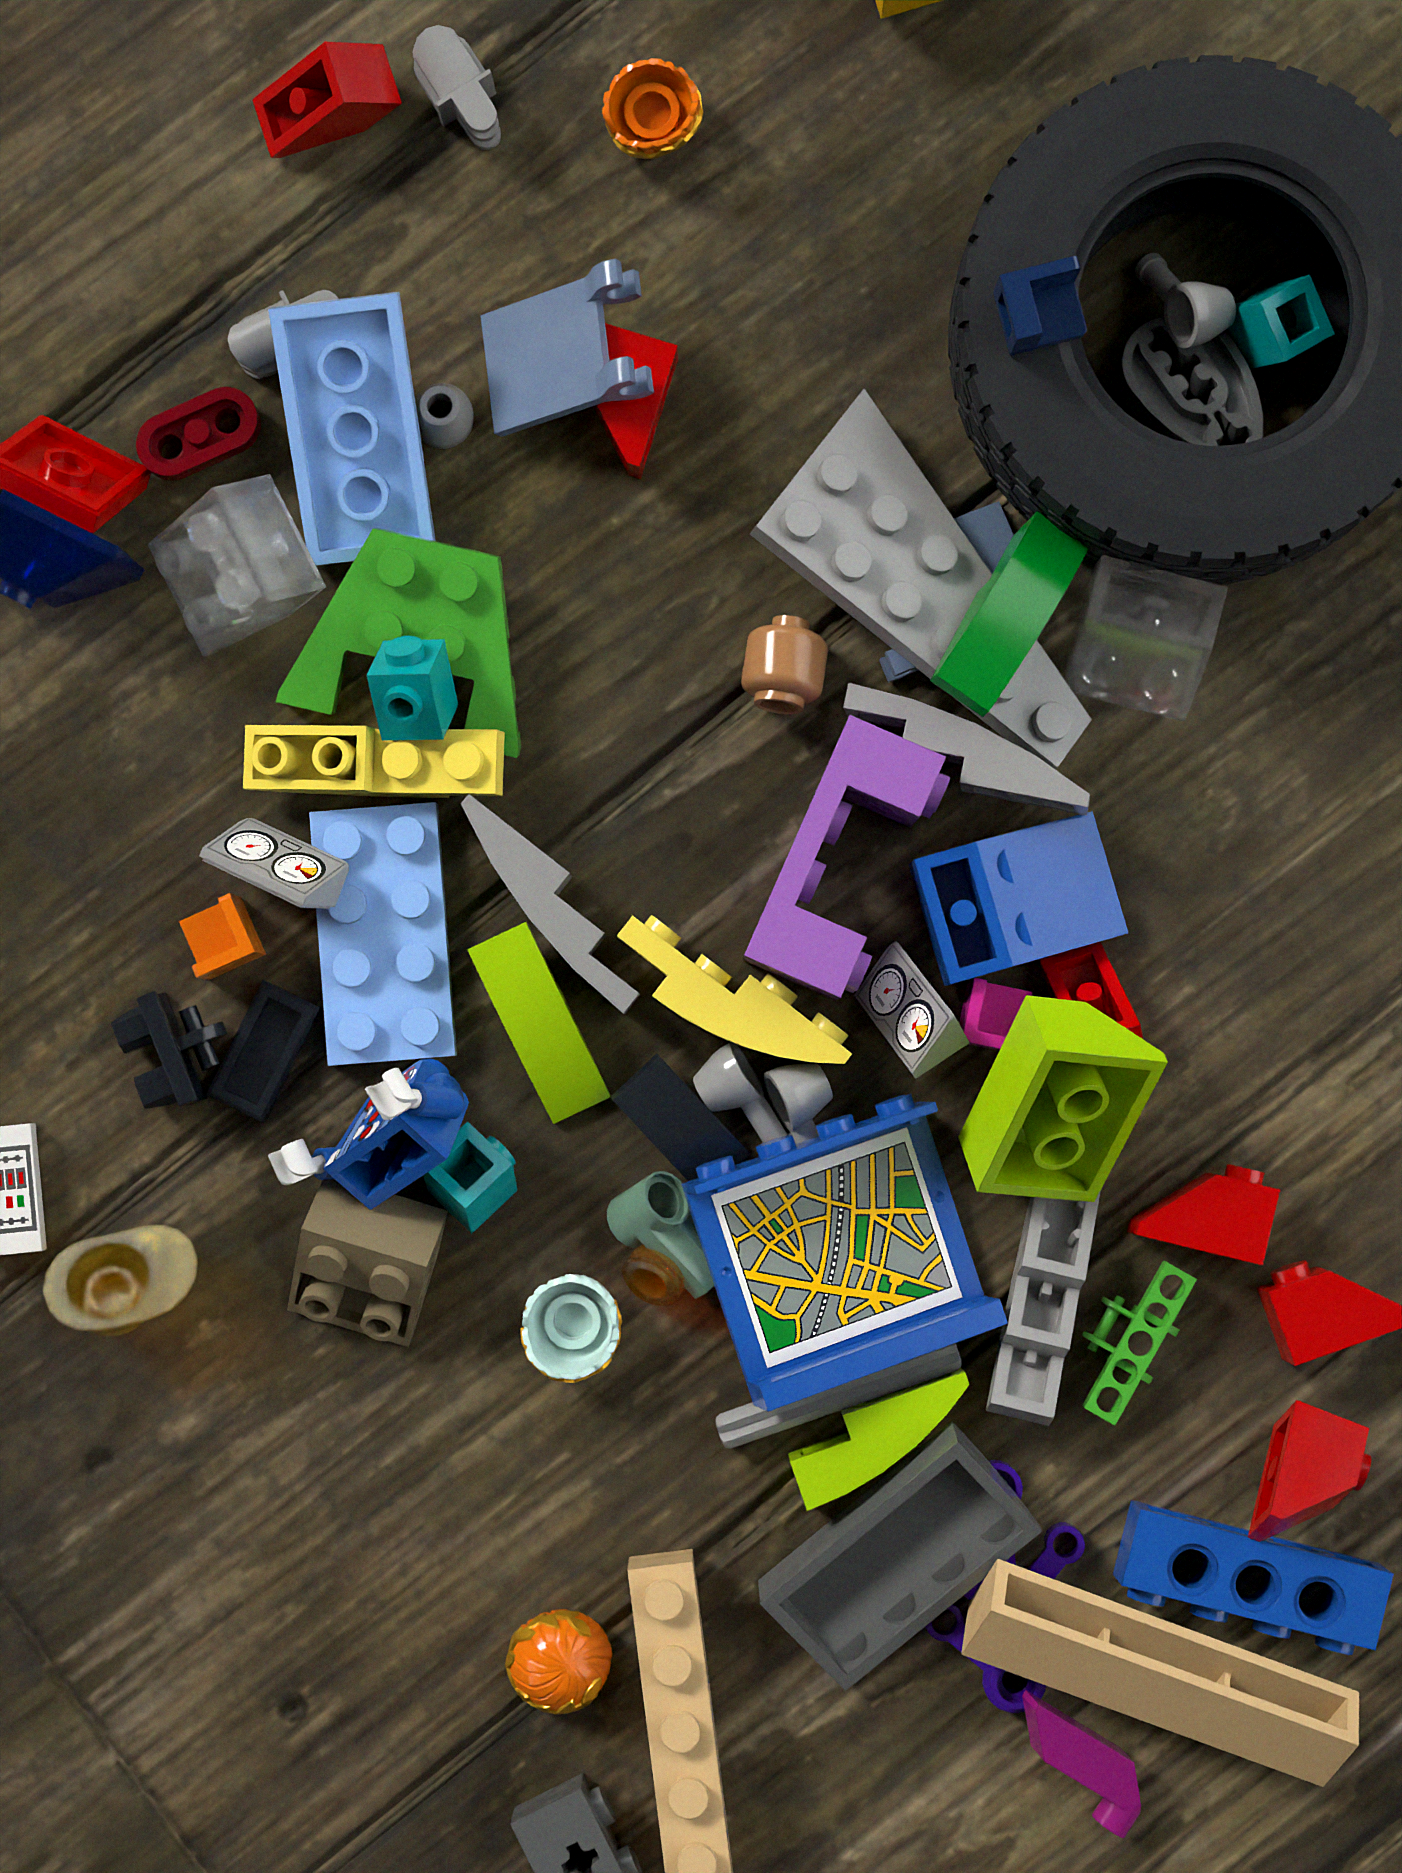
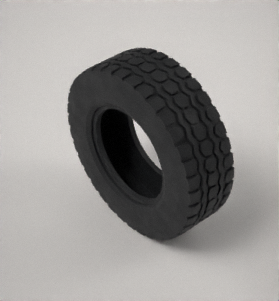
M1200 55L1196 62L1190 63L1188 56L1158 61L1149 71H1147L1146 65L1115 75L1111 78L1110 85L1108 86L1105 81H1102L1077 95L1071 101L1072 106H1068L1067 103L1038 125L1037 132H1032L1009 157L1007 165L999 171L978 210L961 258L949 311L948 357L951 361L949 370L954 398L959 402L958 412L967 437L976 445L973 450L989 477L993 476L998 481L996 487L1016 510L1020 507L1026 513L1024 518L1027 521L1038 511L1059 530L1073 539L1079 540L1081 544L1089 548L1083 560L1088 556L1092 560H1096L1094 565L1124 576L1129 572L1135 575V579L1162 584H1167L1170 580L1176 582V585L1210 586L1212 582L1228 584L1251 580L1258 575L1266 576L1294 566L1296 562L1305 561L1328 548L1362 522L1402 487V134L1395 137L1389 131L1392 124L1368 104L1364 109L1355 104L1358 97L1331 82L1326 87L1316 83L1319 76L1289 65L1283 71L1276 69L1277 62L1244 57L1241 62H1233V56ZM1188 212L1216 214L1238 220L1263 232L1277 242L1294 259L1305 276H1311L1335 334L1325 339L1324 361L1319 384L1306 412L1297 421L1274 434L1247 443L1228 446L1190 444L1174 440L1147 428L1120 408L1104 390L1093 373L1085 355L1081 338L1010 356L993 295L999 275L1077 256L1081 270L1075 285L1079 293L1083 269L1091 258L1105 244L1128 228L1146 220L1168 214Z

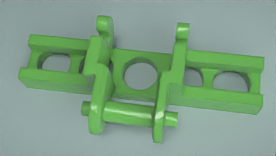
M1163 1261L1139 1305L1134 1304L1131 1311L1121 1307L1125 1301L1122 1297L1117 1295L1114 1301H1111L1103 1296L1101 1301L1108 1308L1094 1333L1091 1334L1087 1331L1082 1333L1083 1337L1091 1341L1087 1347L1095 1353L1099 1346L1108 1350L1104 1357L1107 1362L1082 1404L1085 1409L1116 1425L1140 1380L1148 1384L1151 1383L1153 1376L1146 1373V1370L1167 1332L1175 1337L1180 1330L1172 1326V1323L1197 1281L1196 1278ZM1168 1275H1177L1182 1280L1173 1299H1166L1160 1292V1286ZM1161 1303L1165 1306L1166 1311L1161 1319L1147 1311L1150 1304ZM1121 1313L1131 1319V1322L1117 1347H1114L1107 1343L1105 1339ZM1145 1320L1156 1325L1157 1327L1149 1326L1148 1324H1146ZM1137 1331L1147 1332L1152 1339L1151 1349L1144 1355H1135L1128 1347L1129 1337ZM1123 1359L1131 1360L1135 1364V1366ZM1116 1366L1130 1373L1127 1381L1123 1384L1117 1382L1112 1375ZM1106 1387L1115 1388L1119 1392L1109 1412L1101 1410L1097 1405V1399L1101 1391Z

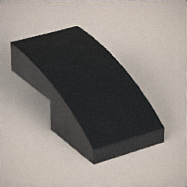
M658 1054L653 1056L610 1096L687 1181L699 1178L696 1171L699 1165L727 1156H732L735 1165H737L750 1155L745 1147Z

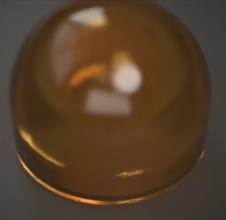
M643 1244L633 1250L622 1267V1275L626 1285L635 1296L646 1303L656 1306L672 1305L678 1300L685 1289L684 1277L679 1267L666 1255L648 1249Z

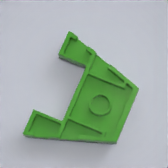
M373 528L278 691L276 702L332 715L336 713L348 651L375 657L383 641H391L401 636H415L421 640L445 639L452 675L474 681L464 729H497L505 732L504 755L517 758L520 755L521 738L516 716V692L511 670L508 642L510 637L501 556L381 528Z

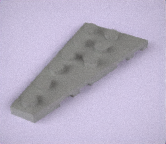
M865 389L857 396L750 533L752 537L930 679L976 593L992 576L985 563ZM1037 640L993 707L984 717H981L964 705L1006 740L1036 755L1054 769L1060 765L1092 720Z

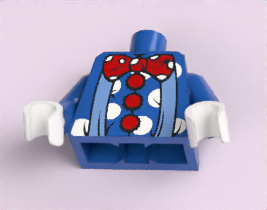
M424 1058L402 1073L399 1068L386 1071L382 1074L384 1081L365 1088L369 1098L365 1101L336 1147L317 1148L311 1158L304 1139H299L284 1145L281 1150L269 1154L268 1157L278 1180L283 1185L294 1184L313 1174L318 1180L335 1179L369 1210H372L447 1160L467 1110L468 1098L462 1092L460 1084L455 1078L450 1076L449 1070L444 1064L431 1058Z

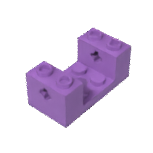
M849 715L750 940L743 961L834 1001L841 998L844 990L851 993L857 992L872 958L871 955L861 951L867 937L795 906L798 899L809 904L826 868V864L815 860L823 841L830 845H835L853 806L842 801V798L911 828L921 815L930 819L932 813H935L950 780L949 776L940 773L946 756Z

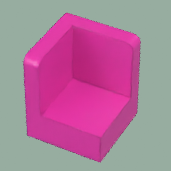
M969 979L959 1021L969 1041V1045L1000 1051L1025 996H1032L1033 992L987 983V980Z

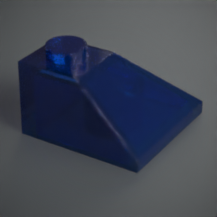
M4 489L0 494V594L30 610L36 599L53 608H58L140 580L145 569L120 547Z

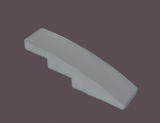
M848 683L843 707L847 718L849 715H852L866 722L904 729V739L946 756L945 763L963 766L959 781L962 792L1087 816L1090 794L1036 755L976 723L925 703Z
M468 794L461 805L491 864L527 917L579 975L623 1014H626L640 994L591 956L605 939L606 934L558 897L572 879L571 874Z
M1100 1192L1095 1202L1030 1197L1005 1309L1008 1324L1003 1325L1001 1329L986 1411L1049 1426L1054 1419L1064 1357L1070 1350L1079 1291L1086 1280Z

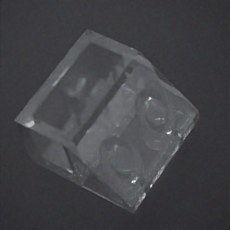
M270 474L212 487L148 544L155 558L157 568L165 578L184 617V622L192 633L203 657L214 654L292 615L326 588Z
M1102 555L1091 571L1064 680L1073 693L1185 721L1213 648L1228 587Z

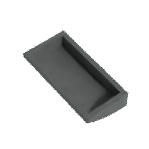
M951 1421L758 1580L760 1605L846 1691L982 1581L997 1559L1008 1560L1040 1534L1042 1529L997 1470L957 1425Z

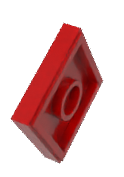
M39 415L0 444V489L91 535L147 489L151 472L144 465L44 415Z

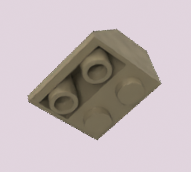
M335 1179L322 1180L301 1228L287 1310L304 1315L313 1321L327 1322L366 1334L375 1340L389 1341L409 1347L439 1253L448 1211L395 1194L372 1210H369Z

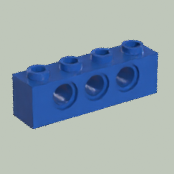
M1131 1500L1113 1575L1122 1586L1128 1587L1127 1597L1142 1603L1161 1607L1165 1606L1167 1597L1191 1603L1190 1613L1217 1622L1227 1623L1229 1613L1254 1619L1253 1629L1279 1638L1290 1639L1292 1629L1316 1635L1314 1644L1337 1653L1353 1655L1355 1645L1376 1650L1394 1575L1380 1563L1276 1536L1258 1542L1248 1538V1529ZM1185 1550H1199L1202 1554L1200 1571L1189 1579L1175 1578L1172 1571L1175 1558ZM1257 1565L1263 1567L1265 1577L1262 1587L1251 1595L1238 1594L1236 1591V1579L1239 1573L1248 1566ZM1312 1582H1324L1327 1589L1324 1603L1313 1611L1301 1610L1299 1596L1302 1589Z

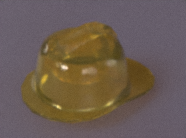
M165 1225L140 1226L71 1244L55 1257L45 1274L43 1293L49 1311L62 1324L78 1331H91L102 1336H118L133 1331L144 1321L154 1319L171 1311L187 1297L196 1280L198 1258L192 1242L179 1230Z

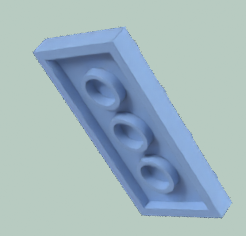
M392 292L278 306L268 309L309 566L354 561L373 528H381L436 541L400 293Z
M431 802L309 812L311 845L349 864V871L336 906L330 907V909L316 908L328 1066L457 1056L438 804Z

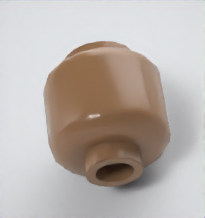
M779 615L773 617L771 625L760 626L750 632L747 640L741 684L743 689L754 697V705L756 707L773 713L798 714L803 712L804 705L811 704L820 698L827 662L828 644L820 635L809 630L810 622L796 616Z

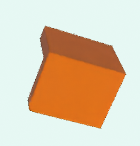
M228 893L218 898L219 904L179 921L197 962L191 966L196 978L210 980L266 955L240 896Z

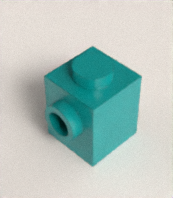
M1310 275L1267 286L1236 303L1234 323L1227 329L1229 336L1235 342L1250 369L1285 362L1335 334Z
M401 636L391 641H383L367 673V680L382 741L443 740L458 707L445 639L421 640L415 636Z
M466 1122L459 1129L447 1160L423 1175L427 1192L471 1234L518 1191L513 1168L516 1161L511 1153L493 1136H489L486 1139L469 1122Z

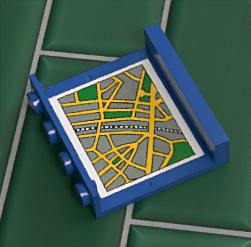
M911 1094L898 1096L876 1104L875 1108L878 1116L855 1123L852 1114L825 1121L815 1126L818 1137L795 1144L793 1135L770 1140L756 1146L759 1157L735 1165L733 1157L727 1156L704 1163L696 1168L699 1178L681 1184L754 1406L769 1412L1008 1324L1000 1299L984 1296L927 1122L926 1115L938 1111L936 1102L914 1103Z

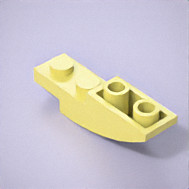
M245 725L243 789L307 794L449 798V796H467L468 794L471 796H503L505 732L497 729H448L443 740L382 741L379 729L368 726Z
M651 915L645 924L632 916L618 933L617 937L667 976L653 993L652 997L680 1017L705 1031L747 1049L775 1057L809 1063L845 1064L852 1055L851 1052L842 1046L848 1037L844 1031L820 1013H817L812 1021L804 1017L791 1006L798 996L767 973L761 982L752 975H749L734 995L725 988L732 978L730 975L702 954L695 963L690 961L674 948L681 940V937Z

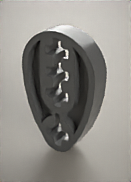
M1160 316L1144 323L1131 335L1126 343L1118 371V388L1124 404L1140 424L1174 440L1198 445L1220 446L1222 439H1225L1230 445L1263 438V411L1258 388L1246 360L1235 342L1225 331L1199 346L1181 348L1170 337L1165 317ZM1157 343L1162 350L1173 348L1175 351L1172 362L1165 351L1153 353L1151 351L1153 344ZM1171 363L1180 374L1188 371L1192 373L1189 385L1182 375H1175L1173 377L1168 375ZM1188 388L1196 397L1207 395L1209 397L1207 405H1204L1198 398L1187 401L1185 397Z

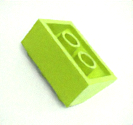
M1026 995L958 1136L977 1192L1095 1202L1168 1063L1165 1054L1087 1002Z

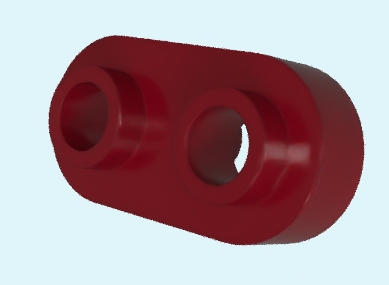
M233 387L215 388L148 419L138 432L136 451L142 464L156 477L168 481L181 480L250 448L260 433V414L250 397L241 390ZM229 414L238 415L240 417V425L236 431L232 433L220 431L219 424L224 416ZM168 441H181L183 447L178 457L174 459L163 458L162 449Z

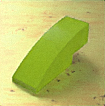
M524 922L467 949L553 1124L610 1098L611 1095L529 924Z
M960 1367L958 1370L841 1410L848 1432L789 1452V1460L807 1511L848 1494L886 1471L914 1449L949 1413L970 1385L965 1371Z

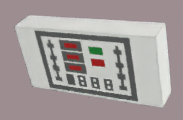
M36 1123L0 1126V1255L47 1250Z

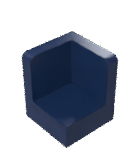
M1077 256L999 275L993 295L1010 356L1079 339L1085 335L1087 326L1075 285L1081 270Z

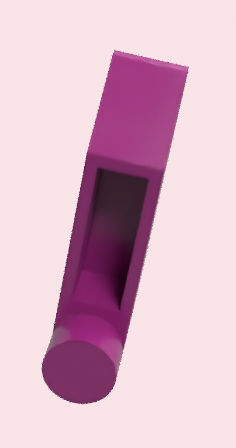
M1025 1690L1022 1697L1031 1747L1044 1762L1101 1795L1103 1798L1092 1813V1817L1113 1834L1125 1838L1141 1813V1801L1134 1762L1113 1742Z

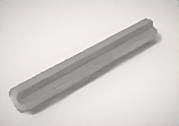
M956 1343L769 1412L754 1406L752 1402L720 1413L716 1417V1427L722 1444L725 1448L731 1449L958 1370L961 1367L960 1354Z

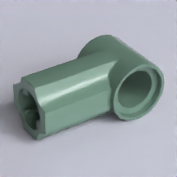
M665 1171L653 1172L610 1201L607 1208V1221L610 1230L616 1239L625 1246L632 1248L645 1246L696 1299L707 1293L714 1286L690 1214L681 1185L682 1182L671 1173Z

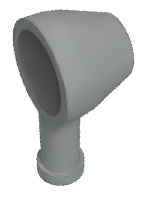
M1158 253L1147 254L1137 263L1135 276L1142 284L1148 285L1164 302L1166 327L1170 337L1179 347L1189 348L1204 344L1231 327L1234 323L1236 306L1234 298L1227 288L1202 282L1181 283L1167 268L1166 261Z
M436 383L427 386L416 396L415 403L421 441L434 448L447 449L459 445L468 437L474 424V412L469 398L463 391L451 384ZM438 400L447 401L452 405L450 414L444 418H435L429 413L430 406Z
M730 1042L718 1049L693 1077L697 1092L709 1110L717 1112L741 1107L763 1143L791 1135L790 1132L786 1133L765 1099L763 1088L753 1067L735 1043Z
M817 1063L780 1066L764 1073V1084L769 1099L779 1119L791 1132V1135H793L795 1144L818 1137L813 1118L833 1099L829 1081L822 1068Z

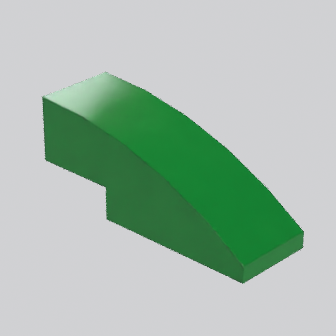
M1037 511L1011 538L991 578L976 593L930 681L978 715L984 717L993 707L1037 640L1071 583L1089 548L1081 544L1079 540H1075L1059 530Z

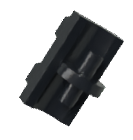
M156 991L136 998L139 1007L129 1010L111 1022V1026L124 1054L132 1053L152 1044L156 1047L163 1066L134 1077L135 1087L144 1108L150 1109L178 1103L179 1106H189L208 1099L189 1050H194L202 1071L219 1065V1060L211 1042L228 1034L224 1023L218 1022L205 1027L197 1005L179 1011L187 1034L183 1035L166 993L157 994Z

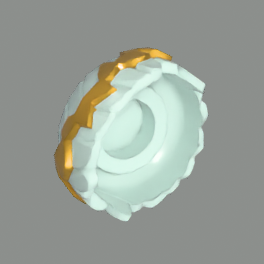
M566 1274L565 1276L549 1280L547 1284L540 1285L534 1291V1295L528 1298L525 1304V1311L523 1312L522 1326L524 1327L520 1328L521 1343L525 1349L527 1359L538 1371L551 1380L576 1383L603 1371L612 1361V1356L620 1344L622 1319L617 1301L612 1298L603 1285L585 1275Z

